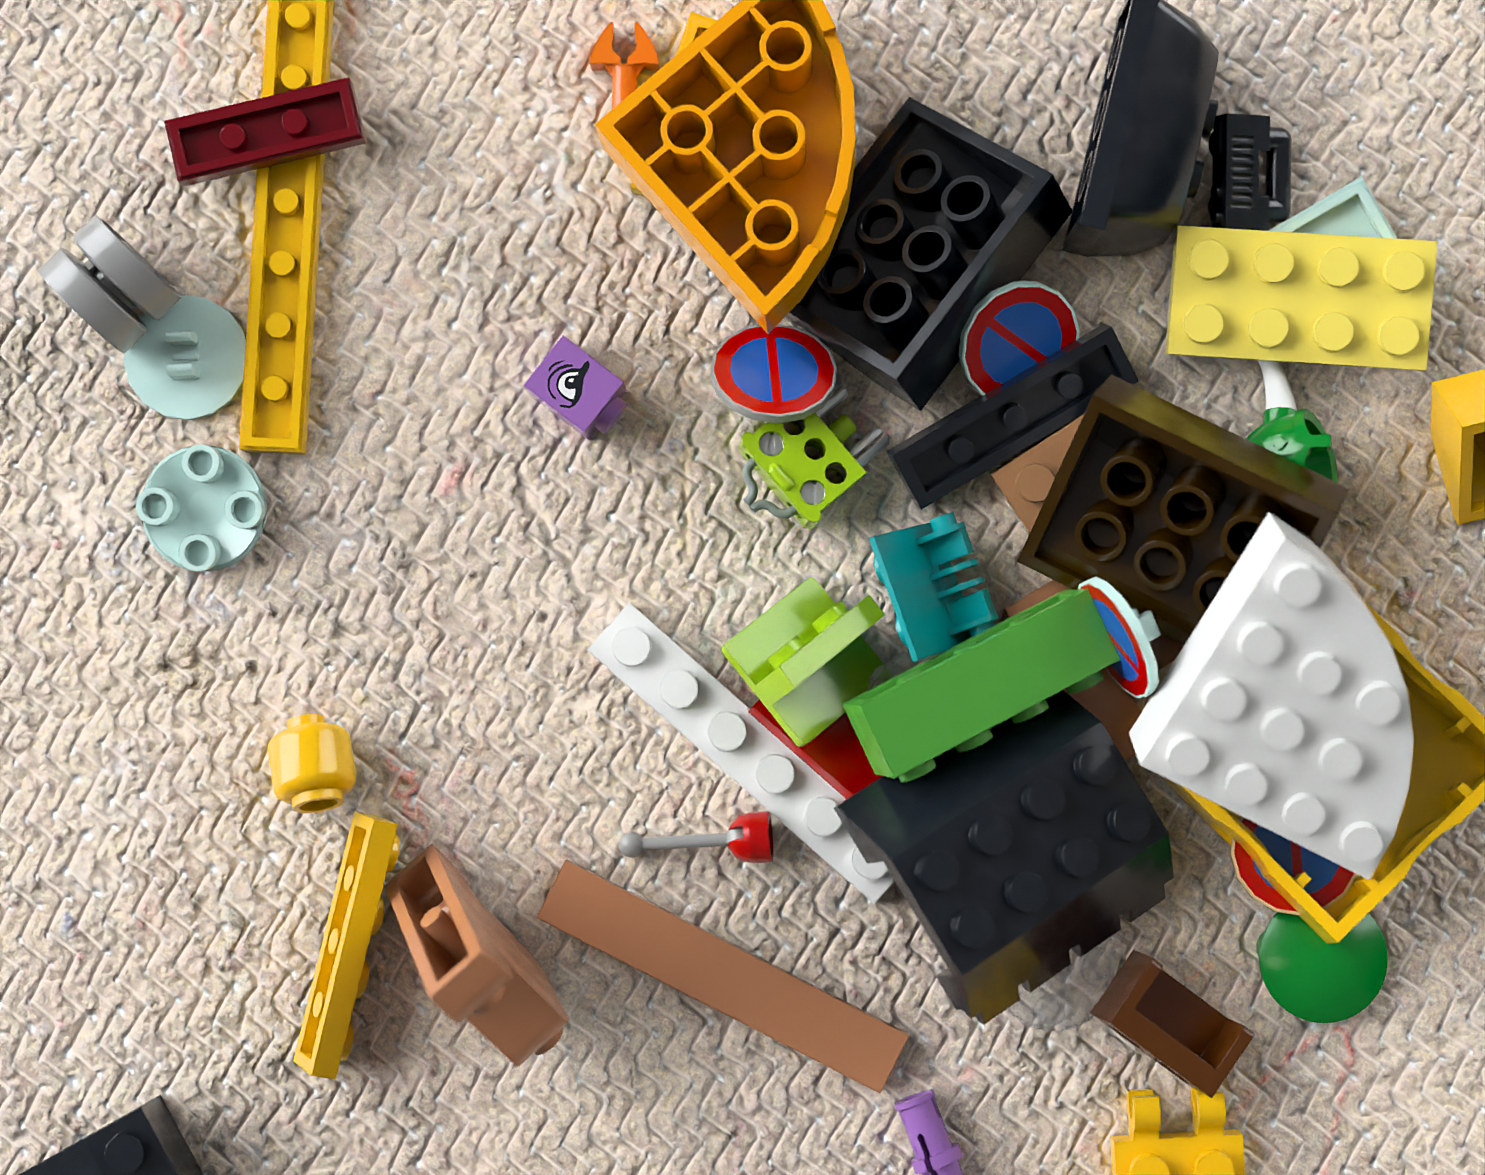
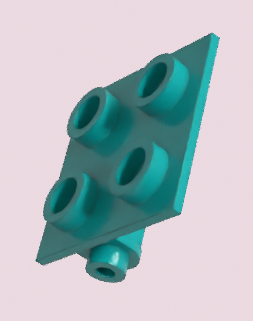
M954 512L930 520V523L869 538L874 552L875 572L887 588L896 613L895 624L897 633L903 644L908 647L913 662L944 652L994 626L993 621L999 619L988 589L980 590L964 597L961 593L986 581L984 576L961 584L957 582L956 573L979 565V562L975 558L954 566L951 565L950 561L974 552L965 523H958Z

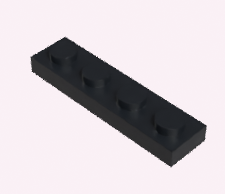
M1102 324L886 452L914 504L922 510L1083 415L1093 394L1111 374L1132 385L1138 383L1139 380L1113 328Z

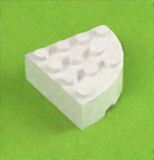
M1269 512L1133 725L1129 735L1141 766L1370 880L1394 837L1409 790L1414 740L1408 691L1391 644L1351 582L1312 540Z

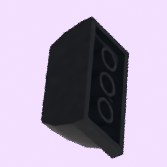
M1125 0L1118 13L1074 198L1073 212L1070 215L1062 249L1064 252L1085 257L1131 256L1163 245L1178 223L1187 197L1194 199L1197 194L1204 169V161L1196 160L1201 137L1209 138L1218 110V101L1210 98L1218 65L1219 51L1195 20L1165 0Z

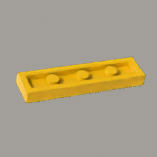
M354 811L293 1060L311 1076L336 1079L340 1061L344 1062L352 1049L354 1038L353 1025L350 1023L355 999L362 997L367 987L369 964L365 958L371 935H376L381 927L385 907L384 900L380 896L386 872H391L394 869L400 850V840L398 835H396L398 824L378 815Z

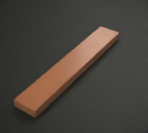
M568 859L565 860L536 917L878 1093H881L909 1037L907 1032Z

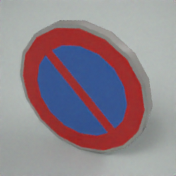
M780 324L769 334L760 325L745 327L726 337L713 354L710 378L716 395L731 410L752 420L772 423L801 420L822 409L834 394L837 376V366L830 349L815 335L794 326Z

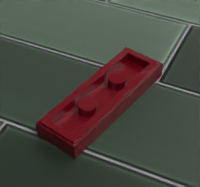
M350 77L164 121L177 181L183 187L367 143L354 85Z

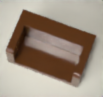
M1133 950L1090 1014L1188 1086L1213 1098L1253 1039L1254 1032L1243 1024L1227 1018L1162 970L1163 965L1154 958Z

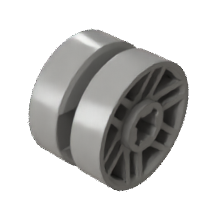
M95 214L73 235L74 242L88 260L84 263L68 250L60 248L38 272L47 284L88 325L117 350L125 354L147 333L145 324L133 311V308L138 306L152 318L160 320L182 297L121 235Z

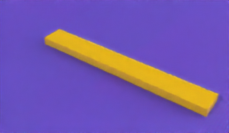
M268 0L261 98L329 82L334 0ZM325 153L257 169L239 450L243 452L306 455Z

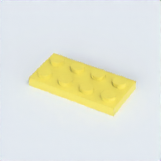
M1178 225L1175 227L1165 355L1425 371L1427 370L1438 241Z

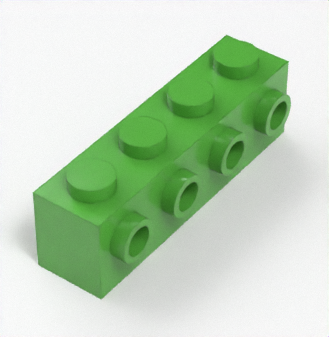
M1062 590L846 701L842 705L874 773L890 778L899 777L901 782H907L933 770L937 766L934 757L953 747L956 748L957 752H964L987 742L993 737L990 728L1011 717L1013 723H1018L1044 712L1049 707L1046 698L1065 688L1068 694H1073L1094 686L1104 679L1101 670L1119 661L1120 658L1089 590Z

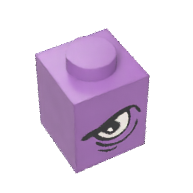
M564 335L524 384L529 395L587 440L591 438L597 429L606 434L619 420L628 405L621 400L627 392L624 382Z

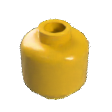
M305 714L289 719L286 722L287 729L276 734L268 743L275 796L280 801L292 804L293 811L297 813L324 812L341 806L344 803L343 796L348 794L356 785V771L349 732L339 725L326 723L325 717L321 714Z

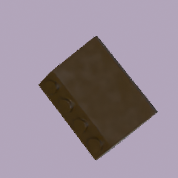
M1111 374L1093 394L1017 562L1071 589H1078L1080 583L1093 577H1098L1108 582L1123 596L1131 609L1138 610L1139 615L1146 611H1151L1162 635L1185 645L1269 512L1312 540L1320 549L1350 489Z

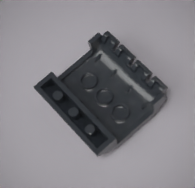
M1064 690L1046 698L1049 707L1037 716L1018 723H1013L1010 717L991 727L990 730L993 737L987 742L964 752H957L956 748L953 747L934 757L937 766L930 772L907 782H901L899 777L881 776L833 807L866 863L884 862L948 967V969L937 974L936 978L955 1009L964 1011L971 1019L976 1017L983 1025L1020 1000L1019 985H1022L1031 993L1071 965L1069 950L1072 949L1079 957L1084 956L1121 930L1120 915L1127 921L1132 922L1166 898L1164 884L1174 878L1169 832L1102 722Z

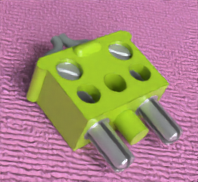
M836 380L834 392L842 386V383ZM846 387L827 401L822 409L804 419L784 423L767 422L754 434L745 432L742 435L739 443V453L747 461L742 474L749 490L748 495L743 500L754 513L765 509L781 519L794 516L803 528H815L821 518V514L862 480L867 473L862 467L890 444L889 438L886 435L856 460L855 457L880 437L884 431L880 428H874L851 449L847 450L842 443L857 431L852 420L847 415L842 414L828 427L821 420L848 398L849 393ZM784 424H796L799 426L801 434H788L784 429ZM811 446L817 448L821 453V458L817 460L810 459L805 454L804 448ZM753 469L787 509H780L774 503L767 500L754 502L758 495V487L752 477ZM829 470L836 471L840 474L842 483L833 484L829 482L825 472Z

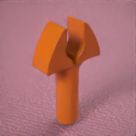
M613 22L609 23L603 30L590 56L589 63L592 71L606 70L612 77V109L637 89V78L644 70H659L655 47L638 22H635L636 48L628 56L626 64H622L620 56L613 51L615 46Z

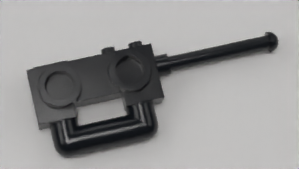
M1231 113L1216 116L1213 131L1208 141L1209 151L1212 155V187L1210 190L1211 197L1208 201V213L1212 228L1269 231V222L1280 223L1289 217L1291 212L1292 140L1290 133L1286 129L1270 127V116ZM1261 152L1266 153L1265 195H1259V153Z

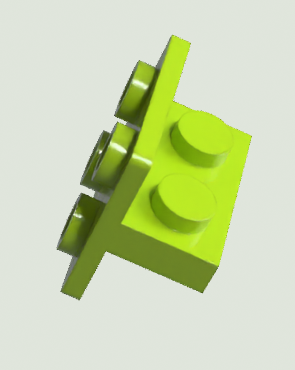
M813 577L806 579L728 640L721 648L724 656L798 747L808 744L845 713L843 703L878 686L889 676L888 668L861 636L863 632L881 619L885 613L870 595L866 596L850 610L842 600L835 604Z

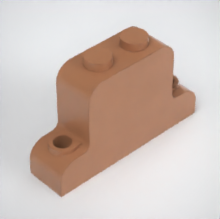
M433 844L429 845L384 885L429 999L457 1024L467 1019L509 1061L519 1067L533 1054L542 1055L551 1050L561 1038L563 1027L570 1022L569 1017L544 969L536 958L477 899L458 869Z

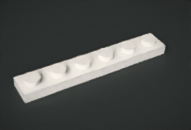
M628 603L587 650L873 904L877 902L895 881L883 861L866 863L833 807L844 801L845 798L748 713L750 708L631 603Z

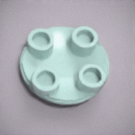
M199 444L172 453L155 467L143 491L137 498L136 510L139 518L142 520L149 541L158 553L169 562L181 568L196 572H208L224 569L235 564L253 549L265 525L267 503L259 477L244 459L227 449Z

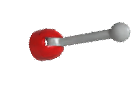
M769 811L749 812L738 816L726 833L642 838L635 832H629L624 834L619 841L621 853L629 858L637 857L646 850L728 846L736 858L753 864L771 863L774 857L773 828Z

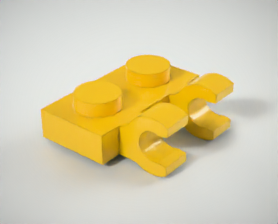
M1190 1087L1193 1131L1159 1133L1161 1126L1159 1096L1154 1095L1152 1088L1126 1090L1129 1135L1110 1136L1112 1175H1245L1243 1134L1238 1129L1224 1130L1226 1105L1223 1092H1218L1217 1090L1213 1098H1210Z

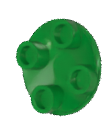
M1277 912L1256 943L1260 972L1268 992L1282 1008L1303 1020L1316 1023H1333L1351 1018L1364 1010L1375 999L1385 980L1388 965L1387 947L1378 924L1369 913L1338 943L1327 944L1300 916Z

